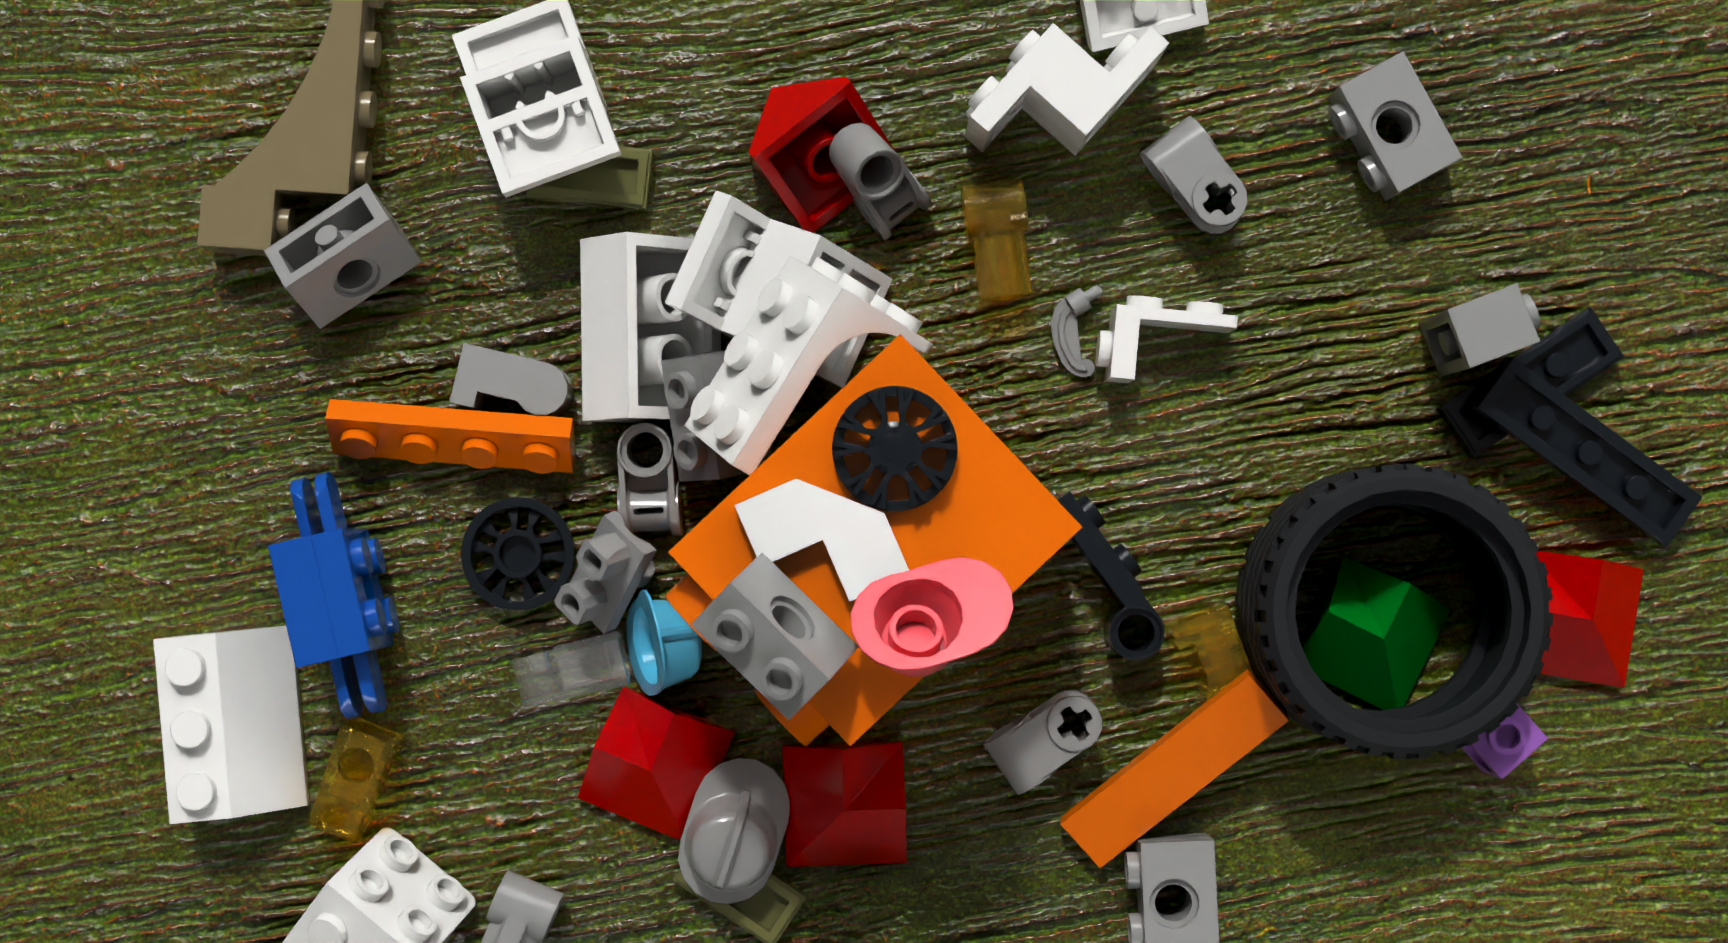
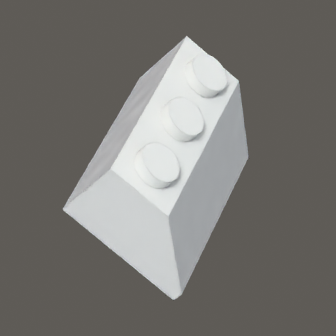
M621 232L580 239L582 421L670 422L668 403L664 393L661 361L721 350V332L665 304L693 238Z
M286 625L153 639L169 824L229 819L309 805L310 797L298 668L295 666Z

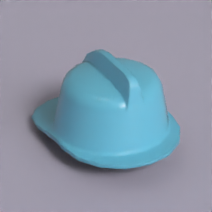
M641 590L628 611L626 622L627 645L634 675L641 689L648 696L658 695L664 688L687 680L696 674L700 668L703 639L685 622L668 600H652L647 590Z

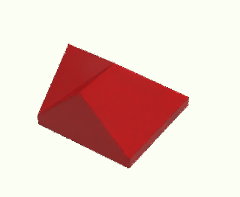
M846 76L772 87L748 152L751 165L801 229L812 233L853 203V195L831 164L829 158V148L834 136L850 124L863 123L873 128L893 149L852 82Z
M1538 551L1536 555L1539 562H1545L1547 568L1548 587H1551L1553 600L1548 601L1549 613H1553V626H1550L1549 633L1551 642L1549 651L1544 650L1541 662L1544 663L1540 674L1625 688L1644 569L1603 559Z
M623 686L593 747L577 798L672 838L681 840L695 793L705 775L720 763H723L735 731L642 692Z
M903 741L855 742L851 746L847 743L809 744L807 747L803 744L782 745L783 782L786 785L790 800L789 819L785 831L786 867L907 863Z

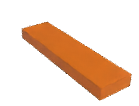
M1247 669L1062 815L1060 825L1096 865L1101 868L1289 721L1288 713L1252 672Z

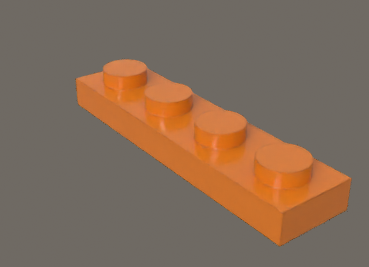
M337 399L329 400L325 421L332 451L335 455H346L354 459H369L371 457L399 459L415 464H428L431 462L462 464L477 469H488L491 467L526 469L539 474L551 472L573 473L576 446L573 418Z

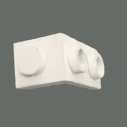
M1127 296L1126 305L1117 304L1111 309L1109 331L1099 330L1096 346V366L1105 367L1104 381L1128 384L1135 380L1140 325L1230 333L1237 329L1238 316L1223 314V305L1219 303L1190 301L1187 302L1186 311L1162 309L1163 299Z

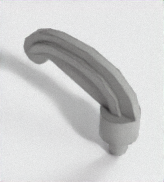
M1093 286L1085 292L1078 288L1063 297L1054 307L1050 323L1053 345L1060 361L1068 371L1080 377L1091 376L1095 366L1089 359L1081 360L1077 317L1092 308L1090 302L1101 296L1102 288L1100 286Z

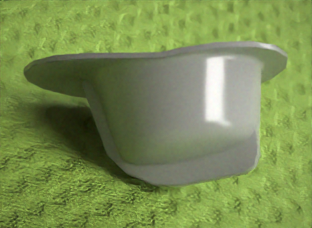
M737 758L720 763L705 775L695 793L680 840L678 855L683 879L696 894L711 902L732 904L749 899L766 884L776 863L787 828L790 810V800L786 785L774 769L758 760Z

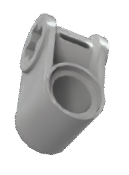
M1186 117L1140 152L1144 164L1154 179L1174 198L1193 225L1200 231L1208 234H1222L1232 229L1244 213L1248 201L1247 191L1243 182L1220 155L1217 146L1209 134L1193 117ZM1208 192L1214 197H1219L1224 193L1229 197L1230 202L1225 209L1227 215L1219 209L1211 213L1205 210L1204 206L1209 198Z
M863 123L850 124L834 136L829 148L831 164L853 195L852 200L857 209L883 241L892 236L891 229L918 208L926 211L933 205L929 196L907 168L902 158L869 125Z
M639 423L632 425L623 432L618 441L619 485L617 490V512L623 517L625 526L632 534L634 532L670 530L673 536H682L683 504L681 486L678 481L677 462L673 452V436L668 429L659 424ZM641 433H652L662 443V457L653 467H643L632 456V443ZM661 507L664 509L663 512L639 513L637 511L639 508Z
M1063 690L1030 712L1020 715L999 728L983 742V745L1016 794L1019 795L1039 785L1054 774L1061 765L1091 747L1101 733L1102 717L1093 700L1087 694L1078 690ZM1070 706L1076 713L1082 712L1085 709L1088 711L1081 718L1085 727L1080 732L1075 733L1070 727L1058 729L1064 722L1060 713L1063 709Z

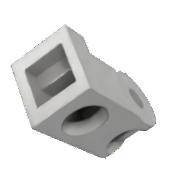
M464 343L449 402L482 411L485 396L489 395L518 402L524 410L534 415L555 417L562 414L569 407L573 399V385L563 370L549 363Z

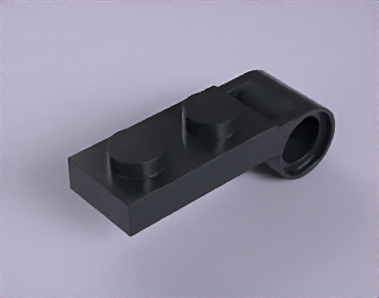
M1070 491L1063 493L1056 499L1082 526L1070 540L1119 605L1109 613L1104 623L1103 634L1107 645L1116 654L1130 660L1138 661L1150 658L1161 648L1165 629L1161 618L1141 593L1143 589L1135 579L1136 576L1142 573L1140 566L1121 543L1114 548L1110 546L1098 530L1106 522L1085 494L1076 500ZM1139 614L1148 624L1149 635L1143 645L1138 648L1128 649L1119 640L1118 628L1127 616Z

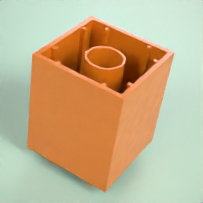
M899 334L668 551L688 574L666 593L665 597L685 622L710 647L717 651L691 624L726 586L757 558L734 505L793 479H799L868 506L854 497L840 480L833 462L832 442L837 423L847 407L858 397L880 387L903 386L927 394L945 410L954 426L957 438L958 451L955 468L948 483L933 499L919 507L904 511H885L873 508L885 513L909 570L945 559L960 557L985 561L1001 572L1013 593L1068 542L1082 526L911 344ZM898 397L885 398L887 422H899ZM911 400L905 413L906 422L913 427L921 425L930 415L931 411L922 404ZM872 402L863 407L854 416L865 428L876 429L880 425L881 416ZM941 424L917 433L921 444L945 435ZM846 430L843 442L868 447L871 436ZM928 448L922 452L921 460L925 466L942 472L947 450ZM859 452L843 456L845 466L851 478L866 471L870 465V459L864 453ZM917 465L907 472L923 492L933 485ZM875 468L862 489L873 496L886 474ZM893 476L887 483L886 500L900 501L910 499L907 482L901 476ZM823 540L773 562L857 644L852 635L850 616L856 599L849 601ZM858 647L835 675L790 720L778 711L756 688L754 692L774 717L804 746L807 747L829 725L851 746L924 676L909 677L894 672L890 668L874 662Z

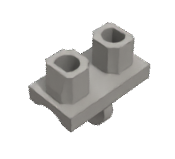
M617 511L603 515L593 537L583 541L576 556L578 567L571 582L561 586L554 600L556 607L573 624L579 625L591 620L603 634L616 629L636 589L644 587L650 582L655 570L652 558L657 550L650 543L632 534L625 526L623 517Z

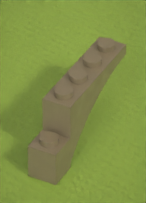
M334 0L325 34L311 67L285 112L263 140L228 175L215 185H202L197 246L213 253L267 256L264 252L265 249L296 230V210L294 207L289 206L290 198L338 202L365 183L369 186L371 185L373 159L371 152L365 151L367 128H374L376 123L377 96L375 92L369 91L371 68L379 67L382 54L381 35L379 32L374 31L375 10L376 8L382 9L385 0Z

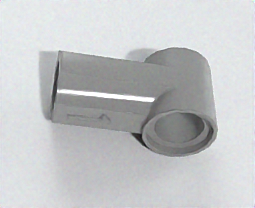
M508 870L488 910L486 920L489 921V925L481 943H543L555 920L564 894Z

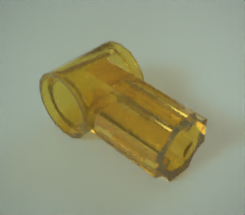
M1022 178L962 185L963 218L967 239H972L974 265L980 301L996 302L1031 296L1033 292L1024 232L1028 231V214Z

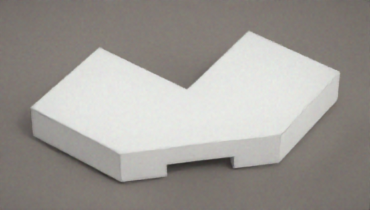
M793 479L734 505L756 557L763 553L774 562L823 540L849 601L855 600L871 582L892 574L909 571L885 513L799 479Z

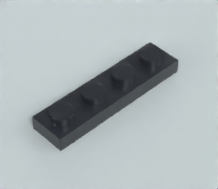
M1504 357L1470 405L1482 416L1657 544L1667 547L1703 498L1513 357Z

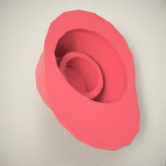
M966 557L940 560L902 573L892 574L871 582L856 598L850 615L852 635L861 651L877 664L909 677L928 676L942 670L951 661L976 654L993 645L1008 628L1014 608L1012 590L1001 572L985 561Z

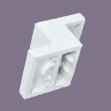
M546 0L452 35L466 73L460 79L501 192L505 197L622 155L607 115V111H609L569 0Z
M1054 23L1042 36L1032 30L1009 56L1011 62L1005 69L1007 75L1000 82L993 76H990L968 101L967 104L970 108L965 113V116L969 118L965 138L983 152L1016 114L1023 109L1076 156L1155 68L1169 42L1152 27L1139 40L1129 33L1105 61L1107 64L1103 67Z
M715 191L666 298L665 304L733 339L738 333L743 332L758 308L757 302L762 289L770 280L777 277L790 255L810 267L815 259L819 257L841 272L864 284L882 298L885 297L893 279L820 235L770 219L737 198ZM868 333L853 337L839 345L824 360L815 376L843 388Z

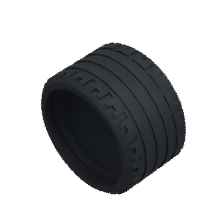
M1394 464L1350 470L1321 478L1304 486L1305 489L1300 493H1293L1278 508L1273 510L1268 516L1270 521L1265 527H1259L1250 547L1247 548L1243 559L1247 560L1244 571L1239 570L1237 578L1238 585L1234 606L1239 607V617L1235 618L1242 653L1248 655L1250 660L1248 664L1250 671L1288 713L1289 718L1318 735L1358 752L1377 757L1387 756L1392 759L1431 758V754L1436 751L1445 755L1455 752L1456 749L1465 745L1469 746L1479 741V734L1483 732L1492 733L1500 727V723L1507 716L1511 717L1519 708L1516 703L1520 698L1529 695L1536 676L1540 675L1544 663L1541 662L1544 650L1549 651L1551 642L1549 633L1550 626H1553V613H1549L1548 601L1553 600L1552 589L1548 587L1546 577L1548 572L1545 562H1539L1536 555L1539 548L1535 540L1530 538L1525 530L1526 526L1520 518H1513L1508 513L1510 507L1501 499L1498 500L1490 493L1491 491L1480 484L1471 486L1468 484V478L1436 467L1423 468L1415 464ZM1377 506L1398 507L1417 514L1445 532L1461 551L1473 576L1478 603L1474 636L1466 657L1452 677L1427 697L1407 706L1385 710L1354 708L1327 688L1312 670L1303 651L1295 617L1298 585L1307 560L1319 543L1345 519Z

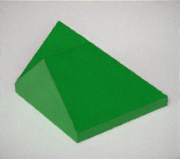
M1340 556L1300 638V644L1312 670L1321 680L1381 710L1403 707L1451 609L1408 582L1345 556Z

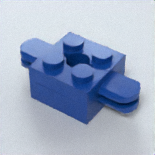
M325 472L315 476V492L306 477L295 479L291 482L290 492L301 538L268 545L295 666L299 668L329 661L341 712L345 718L352 719L362 715V698L366 708L372 714L385 711L387 698L376 650L394 646L392 633L399 631V620L392 598H384L378 574L385 573V559L380 542L377 538L370 539L368 529L347 528L337 482L332 473Z

